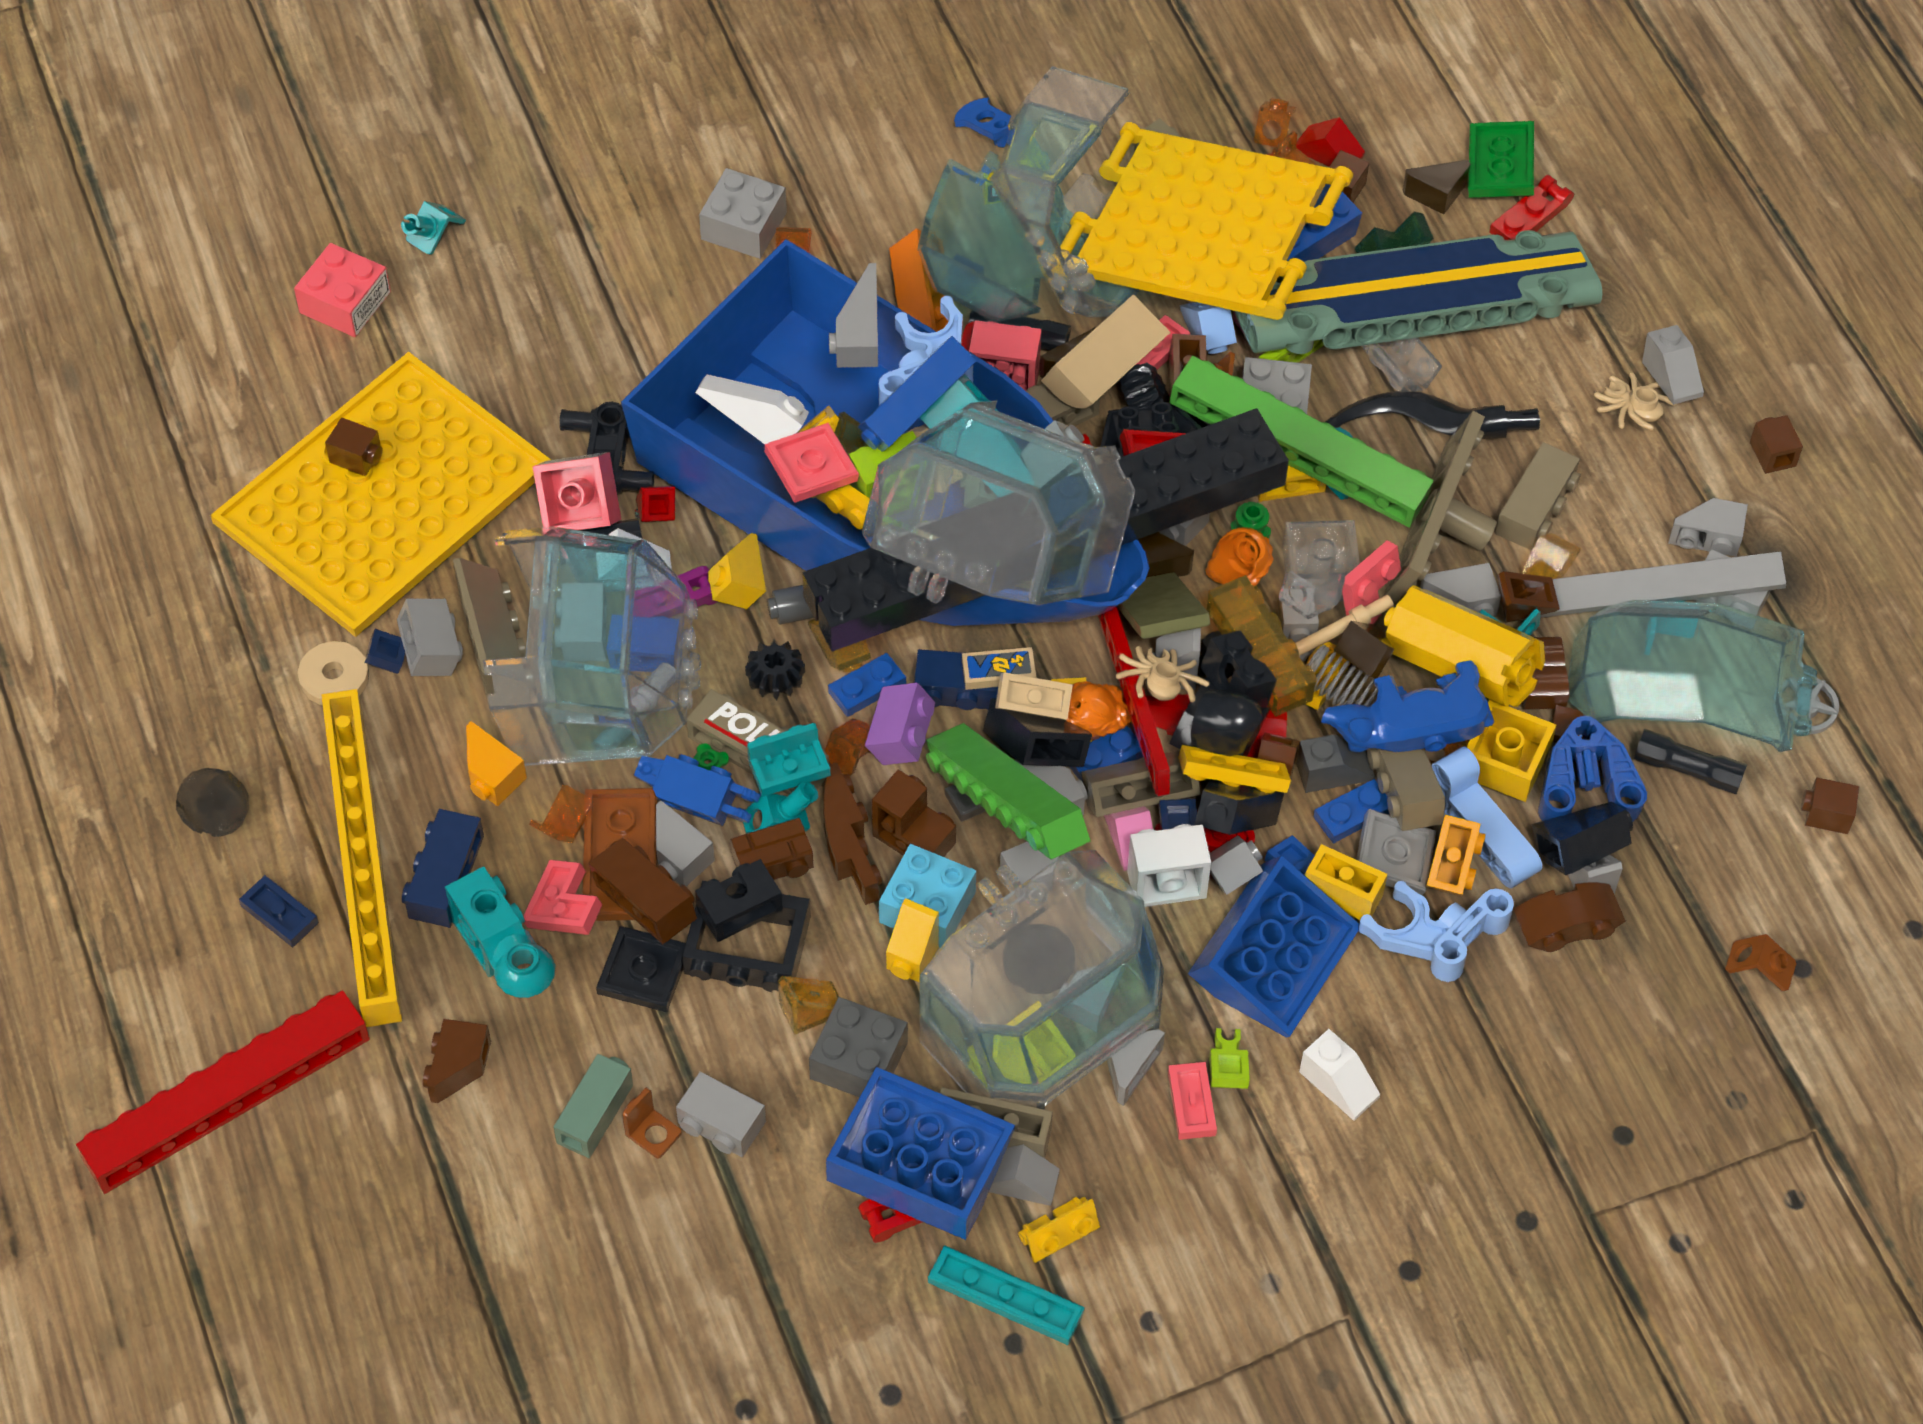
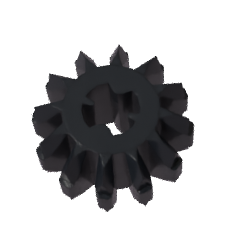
M1147 362L1135 365L1120 379L1121 390L1128 406L1138 407L1153 405L1158 402H1169V394L1166 391V385L1163 383L1161 375L1158 374L1154 366Z
M773 639L771 646H766L760 642L758 651H750L748 662L745 666V673L749 678V685L752 690L759 689V694H761L762 698L769 693H773V697L777 701L780 693L783 692L791 697L793 688H801L802 676L805 673V663H803L802 654L799 649L792 650L789 641L779 646L776 640Z

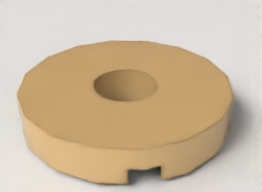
M331 641L315 646L305 654L299 664L297 673L301 690L309 700L319 705H323L321 694L357 689L360 696L367 687L369 679L367 663H364L366 657L357 647L347 642ZM332 669H339L343 672L336 679L325 677V674Z

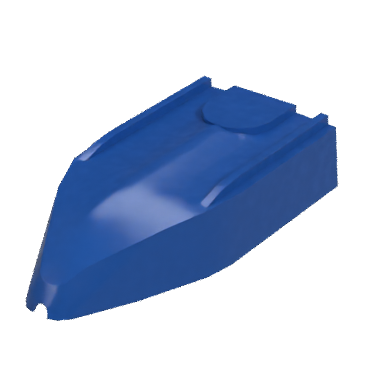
M785 239L621 401L638 464L649 471H654L655 475L675 486L747 534H757L758 541L807 571L879 545L880 533L874 537L863 529H857L850 520L839 513H833L825 503L816 497H810L794 503L764 452L765 444L695 392L706 374L782 391L788 397L797 398L809 412L803 426L827 406H830L839 418L834 433L849 456V453L855 452L863 446H868L862 439L861 434L863 432L858 426L879 406V379L884 374L900 368L899 363L901 359L911 350L905 347L900 333L895 329V315L904 311L877 295L878 367L837 368L836 354L829 353V333H836V318L857 282ZM907 314L909 324L914 329L925 333L936 332ZM969 352L976 360L973 364L974 385L1028 443L1053 422L1049 414L1034 397L1005 373ZM919 417L903 434L925 423ZM956 458L958 470L961 477V475L964 472H966L967 469ZM960 485L941 496H930V503L884 519L883 523L935 525L965 514L963 512L964 495L959 493ZM1137 539L1045 573L1040 590L1012 585L920 620L950 626L1068 622L1097 616L1113 610L1128 600L1129 596L1145 581L1150 569L1146 552Z

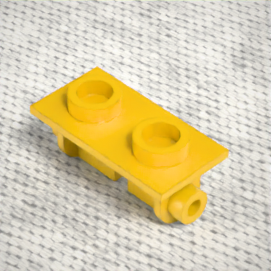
M1074 1197L1071 1201L1052 1211L1055 1219L1050 1220L1045 1214L1031 1223H1026L1022 1226L1023 1230L1018 1232V1236L1024 1246L1029 1245L1034 1263L1100 1228L1093 1199L1087 1200L1086 1197L1080 1199Z

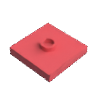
M829 423L765 444L764 452L794 503L858 481L859 473Z

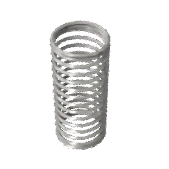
M1322 645L1306 665L1299 677V682L1306 684V687L1313 685V692L1319 690V696L1326 694V700L1333 698L1332 705L1338 703L1339 706L1352 704L1358 692L1369 678V675H1365L1359 686L1344 703L1351 688L1362 674V670H1359L1350 685L1337 699L1346 681L1356 668L1355 665L1352 666L1340 685L1330 695L1339 677L1349 665V661L1344 663L1337 676L1324 690L1331 675L1343 659L1342 656L1338 658L1330 672L1317 686L1324 671L1336 655V652H1333L1320 672L1310 682L1313 674L1330 650L1326 645ZM1372 679L1366 690L1355 702V704L1361 705L1365 696L1373 686L1374 679ZM1377 688L1374 690L1370 698L1366 701L1364 706L1369 707L1375 695L1378 693Z

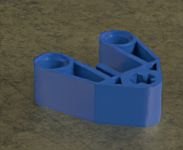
M1580 716L1574 719L1551 751L1538 807V814L1542 821L1572 812L1576 802L1573 762L1575 761L1579 788H1585V791H1590L1601 786L1597 760H1600L1604 791L1607 793L1608 802H1614L1626 809L1632 818V822L1639 817L1647 800V791L1624 744L1590 716ZM1628 797L1635 802V805H1628L1621 798ZM1549 801H1558L1564 808H1555Z

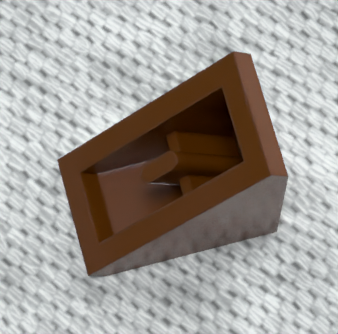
M1507 571L1498 574L1499 591L1506 622L1525 619L1535 609L1541 611L1540 615L1556 612L1560 609L1552 577Z

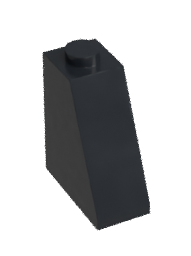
M991 698L983 732L1022 765L1084 767L1092 733L1066 720L996 709V698Z
M1210 779L1202 793L1195 825L1203 824L1204 828L1229 835L1276 825L1285 793L1278 791L1265 793L1256 787L1246 785L1232 787L1221 781Z
M1608 802L1532 824L1536 849L1540 859L1564 875L1572 874L1632 844L1630 831L1633 830L1632 818L1626 809L1614 802Z

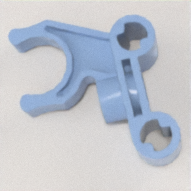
M944 296L940 300V312L947 318L948 324L938 332H920L909 324L906 313L899 312L895 315V329L900 333L905 347L911 350V352L901 359L899 363L900 368L884 374L879 379V405L948 338L953 336L962 344L963 315L954 305L951 296ZM973 365L964 373L972 382Z
M1398 881L1394 886L1393 898L1405 904L1411 910L1414 918L1411 924L1402 929H1386L1378 925L1371 915L1366 914L1360 919L1359 932L1369 937L1380 949L1430 960L1432 974L1441 981L1451 982L1460 978L1465 965L1467 947L1482 932L1498 935L1507 930L1514 901L1508 892L1502 889H1490L1468 910L1455 902L1444 911L1439 920L1433 921L1429 917L1430 908L1426 898L1412 890L1404 881Z

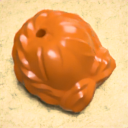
M1239 527L1230 530L1219 540L1216 548L1213 550L1212 558L1207 562L1205 569L1206 575L1213 581L1223 584L1224 589L1236 597L1241 596L1249 588L1256 586L1261 578L1268 573L1273 563V548L1269 543V539L1255 529Z
M1089 681L1073 684L1068 719L1066 721L1092 733L1091 740L1099 739L1107 734H1114L1130 724L1131 717L1127 705L1123 702L1122 690L1118 686L1094 684Z

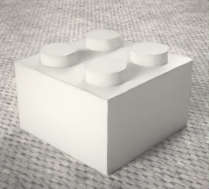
M1182 824L1173 829L1158 831L1146 829L1137 834L1130 835L1127 873L1135 908L1207 898L1211 859L1203 824L1195 826Z

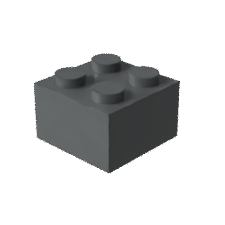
M838 997L809 1057L810 1079L860 1097L876 1067L894 1074L908 1044V1022Z

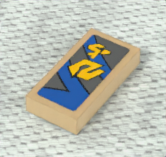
M1032 647L962 653V667L966 690L999 687L1000 674L1003 672L1036 678Z

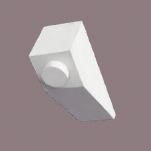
M708 374L703 378L695 392L764 444L796 434L803 426L809 414L797 398L788 397L782 391Z

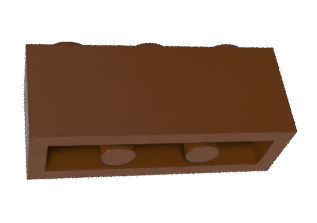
M623 837L589 862L596 886L662 944H665L697 919L693 907L695 898L691 891L683 884L678 886L672 881L670 874L662 865L655 866L650 862L648 855L640 846L636 845L633 847Z

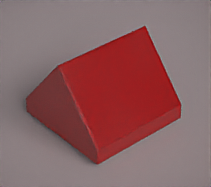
M675 486L640 488L636 497V503L641 522L675 520Z

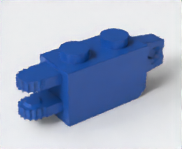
M679 754L678 759L666 755L664 760L646 756L640 758L634 776L652 786L656 797L669 807L721 826L724 825L727 816L741 822H750L752 815L744 809L733 807L732 803L735 796L749 802L758 803L760 794L736 784L731 778L732 774L727 770L712 766L710 770L698 766L699 761Z

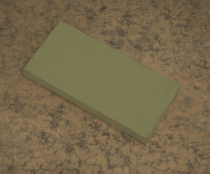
M1174 572L1147 577L1129 596L1128 600L1117 606L1143 639L1210 625L1209 612Z

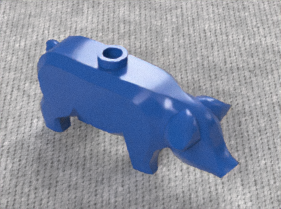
M1469 660L1456 664L1457 674H1447L1442 678L1436 679L1439 688H1422L1407 693L1403 686L1397 687L1393 676L1388 675L1374 679V684L1378 690V695L1374 704L1370 707L1359 704L1328 707L1323 714L1321 723L1330 724L1336 728L1348 742L1349 751L1364 752L1369 748L1393 752L1425 748L1426 751L1435 752L1445 748L1447 744L1477 737L1483 733L1485 727L1494 724V718L1488 701L1478 687L1480 675L1477 666Z

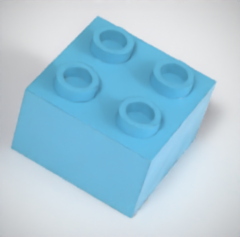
M910 844L879 900V923L894 929L904 899L914 901L939 912V947L946 950L976 893V870Z

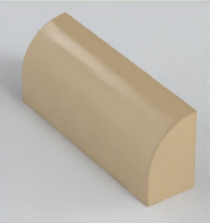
M1133 294L1057 362L1041 381L1056 397L1067 405L1075 408H1087L1097 401L1171 332Z

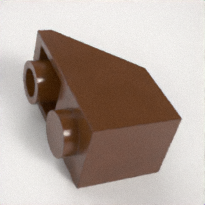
M443 1019L441 1031L435 1032L432 1039L431 1053L434 1054L432 1065H426L423 1075V1087L428 1089L431 1102L439 1103L483 1076L491 1045L488 1025Z

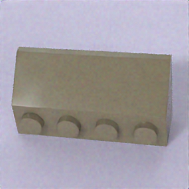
M462 558L453 559L460 601L489 710L493 711L531 702L529 688L535 686L531 666L524 667L522 659L527 658V652L523 637L516 639L514 631L520 630L515 609L508 610L507 603L512 602L508 582L501 583L497 569Z

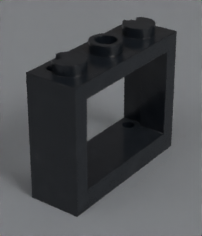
M733 894V895H731L730 897H731V898H741V897H743L744 895H743V894ZM782 894L783 911L763 920V922L792 926L783 964L699 950L706 923L697 910L696 905L695 913L697 919L691 923L682 956L684 974L699 977L703 981L709 979L726 981L728 984L736 987L750 985L761 987L768 992L777 990L779 992L793 993L811 918L810 899Z

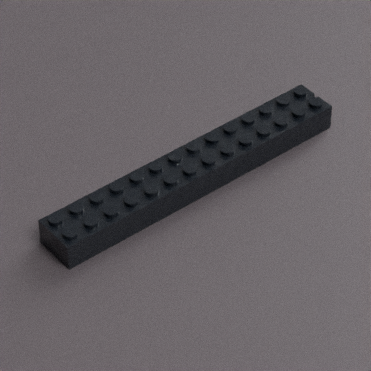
M1256 408L1070 475L1090 478L1082 545L1046 541L1053 482L802 572L803 596L815 620H819V628L831 651H835L1282 487L1286 484L1289 460Z

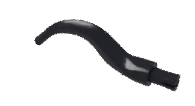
M1394 391L1373 395L1348 405L1325 421L1338 428L1360 417L1379 413H1397L1411 417L1437 432L1453 435L1470 413L1475 411L1485 416L1480 428L1484 432L1482 439L1506 438L1507 432L1539 430L1540 428L1538 408L1506 411L1504 405L1468 409L1433 395L1416 391Z

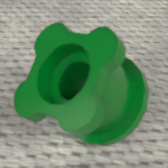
M1258 502L1243 503L1236 511V520L1232 521L1230 530L1248 527L1261 532L1263 536L1269 539L1271 528L1267 526L1270 515L1268 509Z

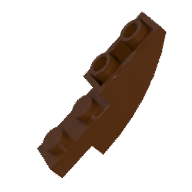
M836 762L830 764L831 776L826 778L824 791V825L827 849L837 880L852 876L864 904L867 905L879 900L878 886L882 885V878L876 864L870 866L866 857L869 855L864 840V823L868 822L867 812L861 801L856 803L852 795L855 791L849 774H842Z

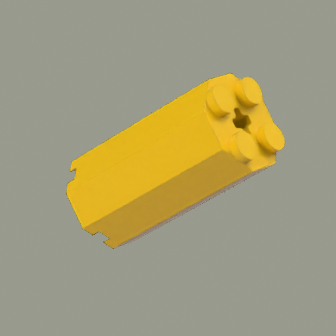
M1415 585L1408 589L1406 595L1396 607H1391L1387 611L1384 618V625L1388 627L1386 638L1394 648L1393 655L1441 677L1452 673L1457 674L1456 664L1471 660L1479 671L1478 687L1485 697L1504 706L1518 707L1535 689L1538 681L1532 678L1535 668L1542 671L1545 663L1543 641Z

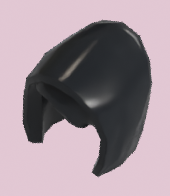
M1217 689L1207 690L1198 704L1192 721V743L1200 749L1227 756L1244 753L1251 747L1259 733L1262 723L1261 706L1255 699L1242 693Z

